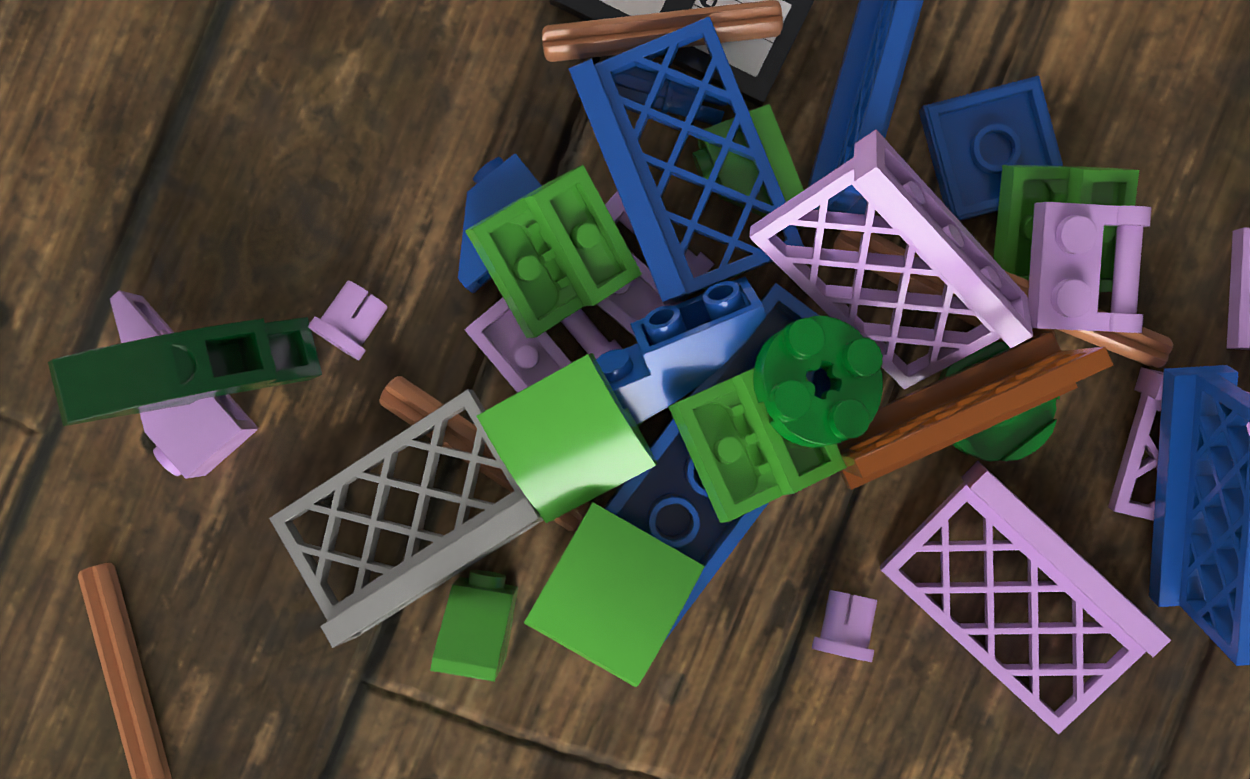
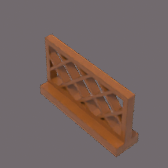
M1044 332L880 406L864 434L837 443L847 466L840 473L847 488L852 490L1078 388L1076 382L1113 366L1112 360L1106 347L1061 351L1053 332Z

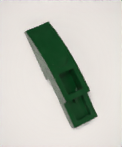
M308 317L267 323L262 318L215 325L124 342L52 359L48 362L63 426L183 406L199 399L308 381L322 375L312 332L308 327Z

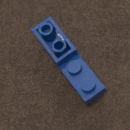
M746 276L734 281L719 282L709 287L701 295L674 306L658 307L649 312L645 318L630 323L638 343L623 350L615 349L605 352L596 360L623 410L628 408L636 424H639L684 397L722 367L750 338L765 319L766 313Z

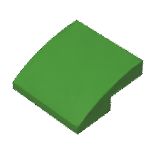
M584 165L578 166L544 184L465 230L526 338L538 337L582 307L598 304L642 275Z
M1002 165L993 259L1004 271L1029 280L1034 203L1060 202L1135 206L1139 170L1076 166ZM1104 226L1099 292H1112L1117 226Z
M593 353L583 356L477 415L479 422L506 468L546 523L658 464L629 409L623 410Z
M754 368L668 406L720 523L730 522L783 495L794 494L847 468L837 444L816 448L795 444L777 433L769 423L774 420L767 413L764 402L758 403L754 392Z
M592 502L524 624L632 686L637 687L672 629L705 566Z

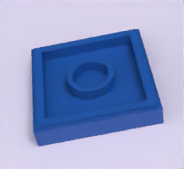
M1039 76L924 105L919 110L943 204L959 221L998 212L1002 165L1063 166Z

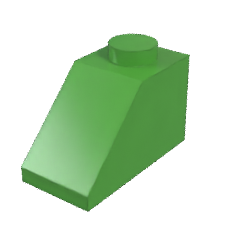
M770 104L749 111L784 199L787 202L804 191L772 108ZM734 118L703 130L726 139ZM739 127L733 142L747 147ZM698 139L697 144L700 150L692 152L694 164L698 175L709 179L721 148ZM729 151L716 183L750 196L759 174L754 161ZM762 185L757 200L771 205L765 188ZM718 194L720 199L744 209L745 205ZM753 208L751 210L752 213L761 217L768 215ZM796 226L797 230L806 228L804 226Z
M470 570L469 578L459 577L452 584L430 671L495 682L507 657L518 586L506 585L505 575L491 571Z

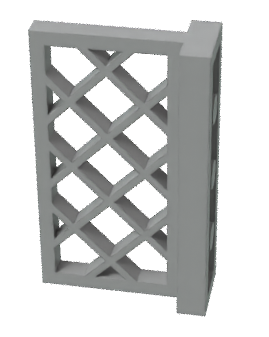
M467 389L269 518L328 621L320 627L332 648L362 635L543 521L506 468L479 422L477 415L484 412L485 409L473 390ZM465 409L477 428L472 453L442 446L448 420ZM433 431L431 443L419 440ZM485 444H487L494 458L483 456ZM408 446L429 451L421 485L393 478L398 452ZM440 454L470 461L462 495L433 488ZM383 463L381 475L369 472ZM485 464L501 468L514 492L496 503L473 498L480 465ZM358 478L379 483L371 516L344 509L349 484ZM391 486L419 493L412 527L383 519ZM334 495L331 506L321 503ZM431 496L460 503L455 528L446 535L423 530ZM471 507L484 510L468 520ZM309 510L329 515L322 547L305 543L293 520ZM342 518L369 525L362 558L334 551ZM381 529L409 536L404 561L395 567L374 561ZM421 539L433 542L418 552ZM312 555L319 557L318 565ZM332 560L359 567L354 593L338 602L327 582ZM371 571L383 574L369 583Z

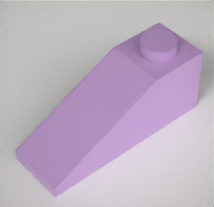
M119 290L110 298L121 343L174 333L143 296ZM229 394L199 399L188 405L140 413L144 432L157 446L153 449L156 459L170 473L175 476L182 474L185 479L206 476L259 429Z

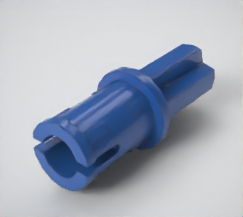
M635 66L612 77L620 96L645 105L657 75ZM665 79L653 108L660 110L661 113L666 115L669 112L687 118L698 91ZM708 95L703 100L719 106H726L727 104ZM701 105L695 120L714 126L721 123L724 111Z

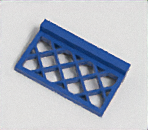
M859 0L807 188L854 157V144L874 130H877L886 138L924 0ZM851 184L828 199L827 211L865 214L867 200Z
M710 16L595 65L592 59L569 68L664 306L688 299L687 296L707 289L716 283L729 280L773 262L763 250L744 243L739 238L752 208L769 214L786 203ZM702 38L704 39L711 56V62L702 81L670 68L680 47ZM666 54L662 65L651 61ZM635 66L657 75L645 105L620 96L612 76ZM716 71L724 90L710 85ZM665 79L698 91L685 122L653 109ZM706 95L731 105L735 118L726 139L693 126ZM625 109L640 115L634 129ZM648 119L681 131L668 162L643 153L640 147L639 140ZM739 127L747 147L733 142ZM689 135L721 148L709 179L676 166ZM729 151L754 161L759 175L750 196L716 183ZM649 166L663 171L658 186L655 184ZM671 175L704 188L691 220L667 211L664 206L662 197ZM762 185L765 188L771 205L757 200ZM712 192L745 205L732 237L698 224ZM672 223L687 228L681 244ZM789 225L782 230L786 245L804 247L796 226ZM694 232L728 245L719 268L698 277H693L685 254ZM735 249L749 254V256L729 264Z
M1228 365L1164 369L1149 597L1158 607L1180 606L1236 666L1250 665V436L1246 427L1250 422V394L1237 387L1238 371Z

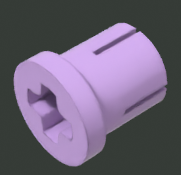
M348 280L321 319L314 317L308 327L326 341L359 361L366 351L361 346L388 307L372 294L366 297L368 291Z
M830 590L820 637L814 636L812 649L872 662L874 650L869 649L877 600Z

